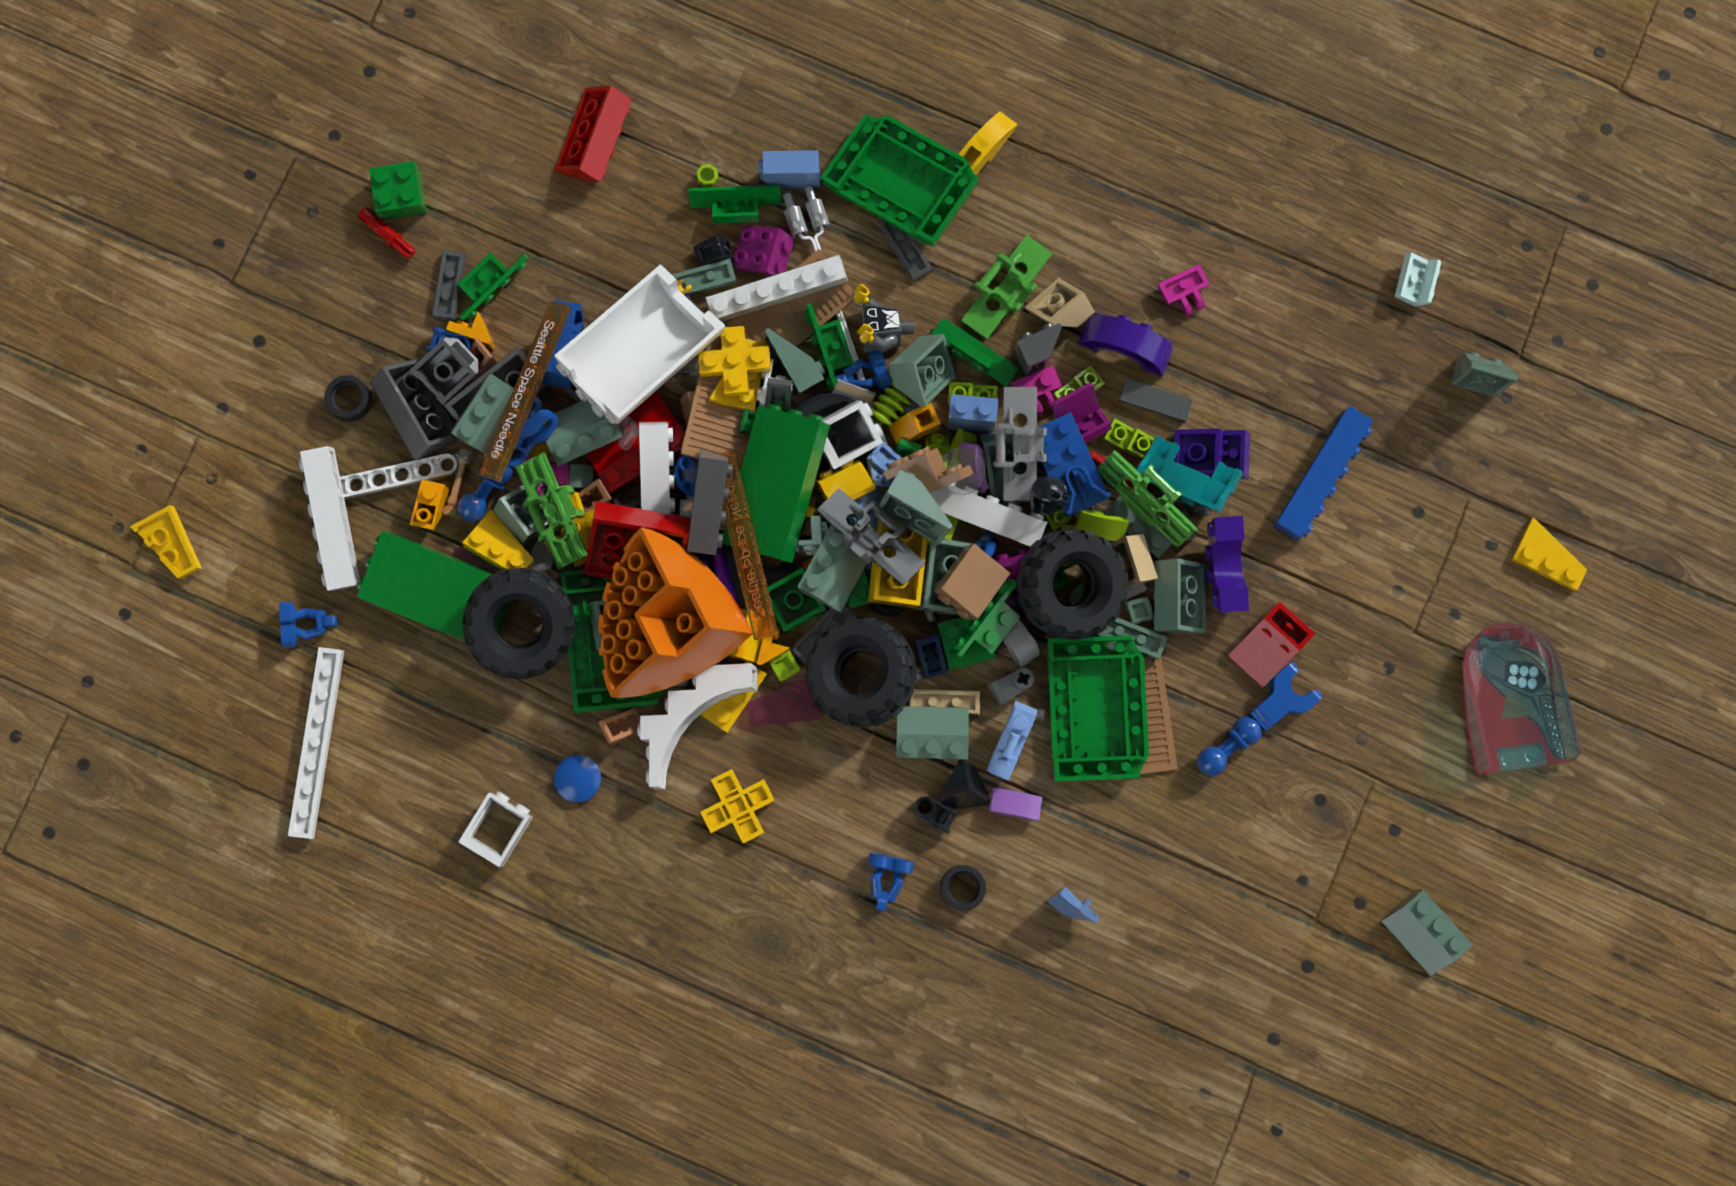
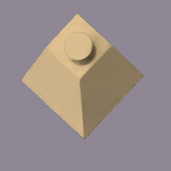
M1060 278L1056 279L1025 306L1028 312L1048 324L1053 323V325L1060 323L1061 326L1078 327L1095 312L1083 291Z

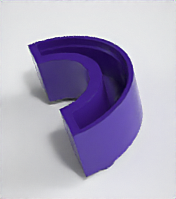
M1094 313L1086 320L1077 344L1097 352L1107 350L1127 356L1136 361L1141 366V369L1162 377L1173 352L1172 342L1153 332V327L1145 323H1140L1139 325L1131 322V319L1124 315L1113 317Z
M1243 515L1213 518L1211 522L1207 523L1209 540L1208 545L1204 546L1205 558L1209 559V568H1206V580L1211 582L1212 605L1217 607L1220 613L1249 611L1248 587L1244 581L1241 563V549L1245 539Z

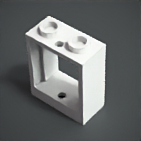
M857 400L822 420L831 425L858 410L873 440L838 458L827 437L823 455L830 468L836 469L883 443L881 439L883 432L877 423L874 424L870 416L873 413L867 403L863 404L862 401Z
M499 791L496 794L490 792L487 794L460 838L459 843L498 867H503L533 817L528 814L530 812L528 808L519 803L516 806L508 802L510 798ZM494 802L523 819L502 854L473 837Z

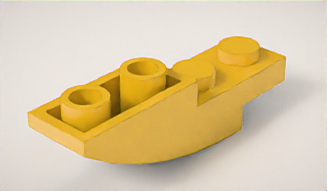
M999 111L969 140L959 155L966 158L972 171L977 175L987 161H992L1018 124Z

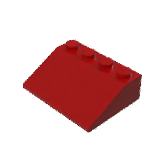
M657 391L619 423L624 432L622 438L586 453L613 498L641 481L639 422H667L668 428H673V442H668L669 451H673L674 460L683 456L680 452L685 434Z
M596 501L587 548L588 555L586 556L583 574L612 579L615 562H620L625 553L623 548L641 527L658 532L686 549L691 518Z

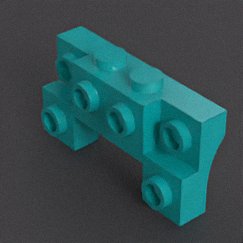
M1156 435L1137 471L1141 474L1152 464L1154 466L1153 469L1176 491L1179 490L1182 493L1179 496L1181 498L1180 502L1190 507H1193L1194 504L1203 506L1221 514L1230 494L1234 493L1243 475L1242 471L1237 468H1230L1219 461L1210 478L1208 475L1174 462L1180 446L1177 443L1163 440L1160 436ZM1150 480V482H1149L1150 484L1157 486L1155 483H1153V482Z

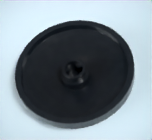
M822 393L804 400L794 410L802 412L804 417L814 414L824 419L855 402V400L837 393ZM858 410L832 423L827 435L838 458L873 440ZM874 448L854 458L853 461H861L866 470L868 468L866 458ZM823 453L816 479L820 478L819 474L821 472L832 469Z

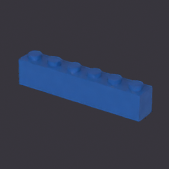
M1348 406L1343 411L1273 527L1296 541L1302 536L1307 537L1313 528V525L1310 524L1314 517L1318 518L1325 508L1322 505L1325 498L1330 499L1337 488L1334 485L1336 480L1344 477L1349 469L1346 466L1349 459L1354 460L1361 449L1358 447L1362 439L1365 441L1372 431L1370 425L1373 422L1371 418L1351 406Z

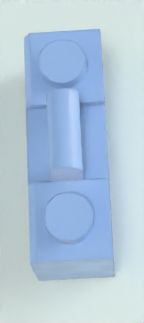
M1015 701L987 767L989 773L1009 781L1036 718L1037 709Z

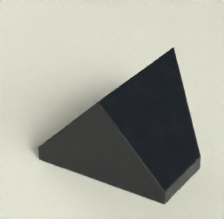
M959 759L937 800L952 809L989 805L990 796L976 767L963 759Z

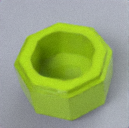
M711 164L701 165L696 172L698 184L704 188L714 187L719 181L718 170Z

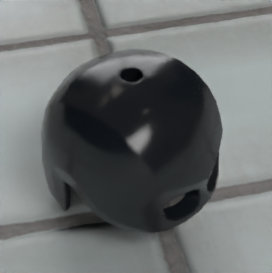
M1044 476L1036 479L1030 489L1031 511L1034 514L1049 515L1055 512L1056 502L1062 501L1064 504H1068L1067 484L1062 479L1053 476Z

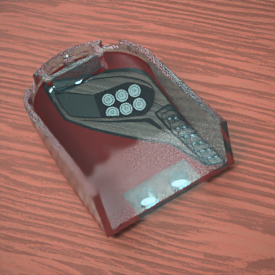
M1499 623L1479 632L1467 646L1462 662L1466 723L1477 775L1571 763L1582 755L1560 661L1551 643L1545 637L1542 638L1539 634L1532 631L1530 627L1518 623Z

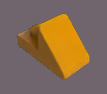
M477 312L472 327L463 321H457V323L449 321L446 328L447 331L463 335L471 343L479 339L486 348L495 349L493 339L479 312Z
M770 618L767 620L757 660L758 666H764L770 660L790 650L789 647L773 644V640H778L781 627L777 626V620Z

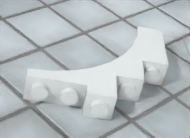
M752 663L714 665L692 678L693 686L696 687V690L668 691V698L665 699V710L668 712V715L640 716L637 733L640 740L649 743V746L646 748V757L649 760L646 781L650 788L655 790L665 789L667 769L672 753L681 735L693 720L707 708L723 699L740 693L757 691L756 666Z

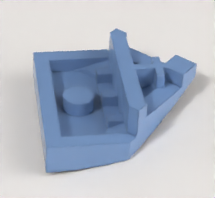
M884 442L876 446L866 458L870 477L876 488H889L894 478L886 480L883 472L890 469L888 464L902 458Z
M1066 887L1054 893L1047 900L1055 909L1067 917L1087 922H1097L1099 920L1098 915L1089 908V905L1092 903L1091 900L1087 899L1080 902Z

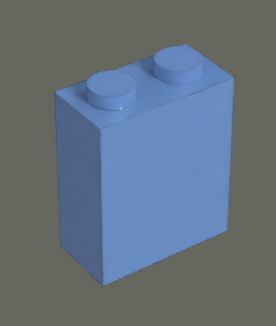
M819 150L763 151V159H759L758 166L760 181H764L765 185L779 184L780 189H802L808 186L820 188Z
M951 394L947 430L958 431L960 428L967 432L992 433L994 431L993 424L997 420L998 399Z

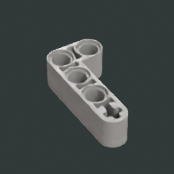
M1018 620L1003 639V643L1008 648L1009 654L1017 666L1023 668L1040 656V652L1031 634Z

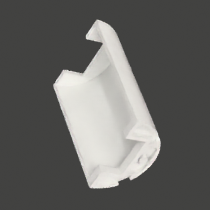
M660 264L554 355L558 362L556 368L564 377L567 376L577 388L575 391L577 396L583 402L587 400L592 405L591 409L598 417L605 416L612 424H619L724 332L725 325L709 310L703 314L679 291L677 280Z

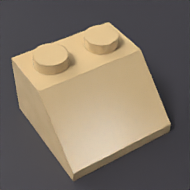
M1144 534L1126 536L1111 543V547H1113L1115 552H1119L1123 559V570L1127 571L1128 582L1125 583V590L1158 579Z

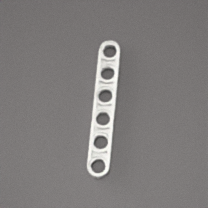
M442 454L342 476L340 480L344 500L421 483V479L431 481L449 477L457 473L459 462L451 454ZM446 459H452L454 462V467L450 471L442 469V462ZM423 464H429L431 467V472L427 476L419 474V468ZM400 469L408 471V477L404 481H398L396 478V473ZM378 474L385 476V483L382 486H375L373 483L374 477ZM355 479L362 481V488L359 491L351 490L350 484Z

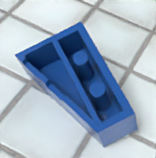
M554 300L550 319L551 324L543 349L544 357L543 361L541 360L539 363L538 373L542 375L543 384L571 388L572 382L567 376L564 377L557 370L556 365L558 362L554 355L585 329L582 304Z

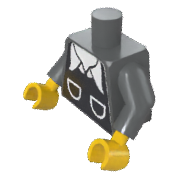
M859 284L854 290V301L857 303L863 302L860 315L861 327L857 331L861 335L860 340L863 343V352H886L892 348H898L901 342V335L914 334L913 320L900 321L899 309L877 303L871 296H868L869 290L865 285Z

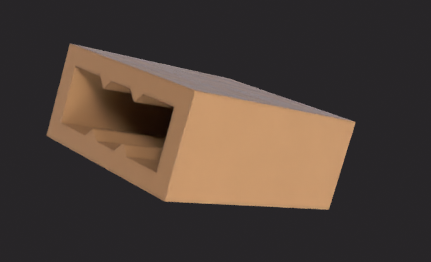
M970 544L965 546L934 591L939 595L940 601L946 605L951 604L956 608V613L965 620L978 619L1010 573L977 545Z

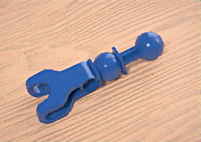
M527 392L522 394V398L520 396L517 400L519 401L518 407L514 408L515 404L513 405L510 413L517 416L510 419V421L514 422V424L509 422L510 428L505 431L506 437L504 439L500 438L503 441V445L501 441L497 443V445L504 447H497L503 451L497 450L499 454L496 453V458L493 456L486 460L483 467L484 472L479 470L478 474L483 481L476 492L466 494L459 500L458 512L460 517L467 522H477L485 517L488 510L485 500L494 487L503 490L505 487L502 484L511 479L514 472L513 467L516 468V466L521 464L537 443L548 440L557 427V416L552 411L540 410L542 407L541 401L534 393ZM530 401H532V403H531V404L529 405V407L526 409L525 407H526L527 403H529Z
M1294 662L1283 667L1270 680L1269 695L1246 716L1236 720L1233 728L1227 731L1228 739L1220 746L1206 747L1198 754L1197 765L1203 774L1210 777L1222 774L1227 766V758L1238 748L1244 750L1248 746L1256 744L1261 739L1262 733L1266 732L1287 713L1302 714L1309 711L1321 700L1323 695L1317 689L1308 692L1304 696L1298 695L1293 691L1291 680L1299 670Z

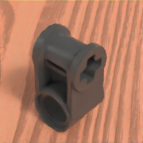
M1021 668L987 686L998 706L1031 687L1034 682V675L1029 669ZM1019 673L1029 676V679L1026 680L1027 685L1023 683L1018 684Z

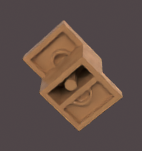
M929 447L910 454L911 460L906 456L888 464L890 469L883 472L886 480L896 477L900 469L904 472L908 471L923 483L929 493L973 474L970 465L962 467L959 464L947 470L938 448L930 451Z

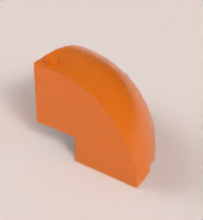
M641 527L623 548L625 553L620 562H615L611 583L607 582L602 600L605 601L603 615H599L598 634H602L599 655L603 656L605 669L602 672L611 698L635 697L667 689L687 681L714 666L731 654L753 634L738 604L716 575L683 546L650 529Z

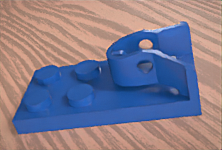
M1070 412L1039 426L1047 428V435L1044 436V453L1047 454V461L1041 462L1046 475L1062 479L1068 487L1069 503L1059 502L1065 517L1109 499L1111 493H1107L1072 413Z

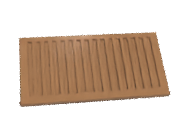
M818 249L796 268L827 258L822 253V250ZM846 282L735 317L725 327L744 326L745 338L753 341L765 340L762 334L769 328L798 347L810 337V333H813L811 324H806L803 311L806 310V304H812L818 325L820 326L826 324L853 302L855 292ZM770 349V359H774L776 365L778 361Z
M721 337L714 339L705 347L704 351L722 350ZM699 372L680 454L699 459L700 449L729 457L728 464H733L732 469L740 472L750 437L749 435L738 433L742 410L707 401L723 375L701 377Z
M1143 655L1149 755L1140 773L1176 771L1178 767L1161 656L1159 660Z

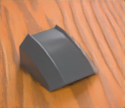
M445 337L410 371L430 389L437 400L443 405L478 373V359L458 338Z

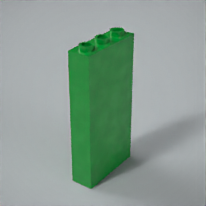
M768 404L767 408L758 406L734 492L737 495V500L734 502L739 503V509L733 510L732 504L734 502L731 503L723 532L722 544L741 549V543L748 542L745 550L792 563L830 425L823 422V417L809 414V417H804L800 411L788 409L787 413L781 411L782 407ZM742 509H743V511H740V512H738L737 514L743 515V516H745V518H744V519H741V520H738V521H735L736 519H739V518H742V517L733 514V512H736V511H739V510H742ZM740 526L745 527V532L742 534L737 532L738 527V531L741 532ZM741 535V537H740L741 540H745V539H746V541L741 542V541L739 540V536Z
M382 531L381 534H378L374 542V547L376 548L373 556H370L366 562V574L358 583L357 590L359 592L357 597L465 641L462 621L466 603L473 590L484 579L494 573L393 532ZM511 602L505 604L497 614L496 626L498 632H500Z

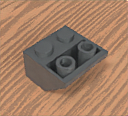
M1053 323L1046 324L1040 328L1039 332L1033 335L1031 332H1028L1018 338L1019 341L1016 343L1014 355L1024 377L1047 367L1062 328L1060 323L1053 325Z

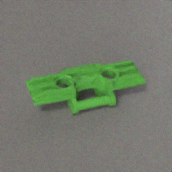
M1028 235L1024 237L1009 258L999 252L996 255V261L983 278L974 284V287L982 294L961 322L987 340L1009 311L1015 314L1019 312L1023 303L1037 288V284L1032 282V280L1053 253ZM1017 264L1026 266L1027 272L1024 275L1015 268ZM1002 267L1005 268L1008 273L998 287L996 286L994 290L988 288L987 286ZM989 300H996L999 302L1000 308L996 311H991L987 308L986 304Z
M1114 450L1097 468L1099 474L1121 494L1119 497L1123 499L1122 502L1144 523L1153 524L1168 540L1179 547L1197 530L1172 504L1182 493L1179 490L1176 491L1153 469L1154 466L1152 464L1140 474ZM1124 479L1130 480L1134 487L1127 486ZM1150 480L1165 493L1162 497L1156 499L1147 490L1146 487ZM1159 512L1165 513L1168 520L1162 519Z
M544 452L516 466L528 496V501L524 503L526 509H529L539 533V542H547L557 568L560 570L588 555L573 521V519H581L585 515L582 509H576L570 498V495L575 494L573 487L569 485L559 487ZM541 483H545L548 488L547 493L543 496H540L537 491ZM541 504L544 514L550 525L548 529L546 528V525L543 521V518L537 505ZM565 528L564 537L558 539L557 537L561 535V530Z

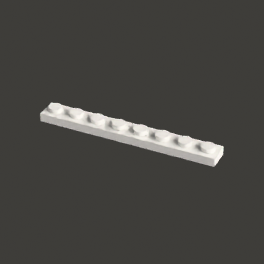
M318 648L288 836L314 839L344 657L343 650Z

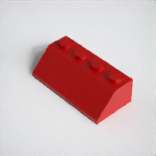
M611 85L585 88L554 171L585 182H601L606 174L608 161L613 155L614 145L622 131L621 127L625 116L629 112V105L632 99Z

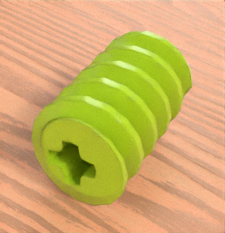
M893 381L890 383L892 389L886 388L884 390L886 396L879 395L880 403H872L874 410L871 409L873 413L871 417L882 426L886 424L892 427L893 424L890 418L899 419L896 411L905 412L902 404L911 405L908 396L897 389Z

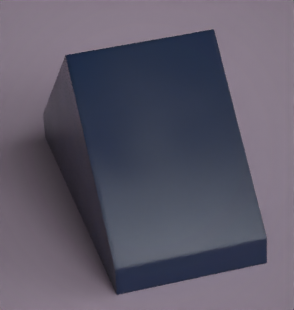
M938 634L915 641L914 646L925 679L948 672Z

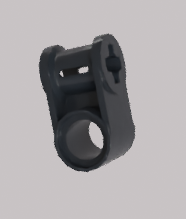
M926 796L917 798L913 804V811L918 817L947 834L950 833L949 828L955 817L960 815L954 809ZM922 800H926L930 804L931 808L927 814H921L918 810V804Z

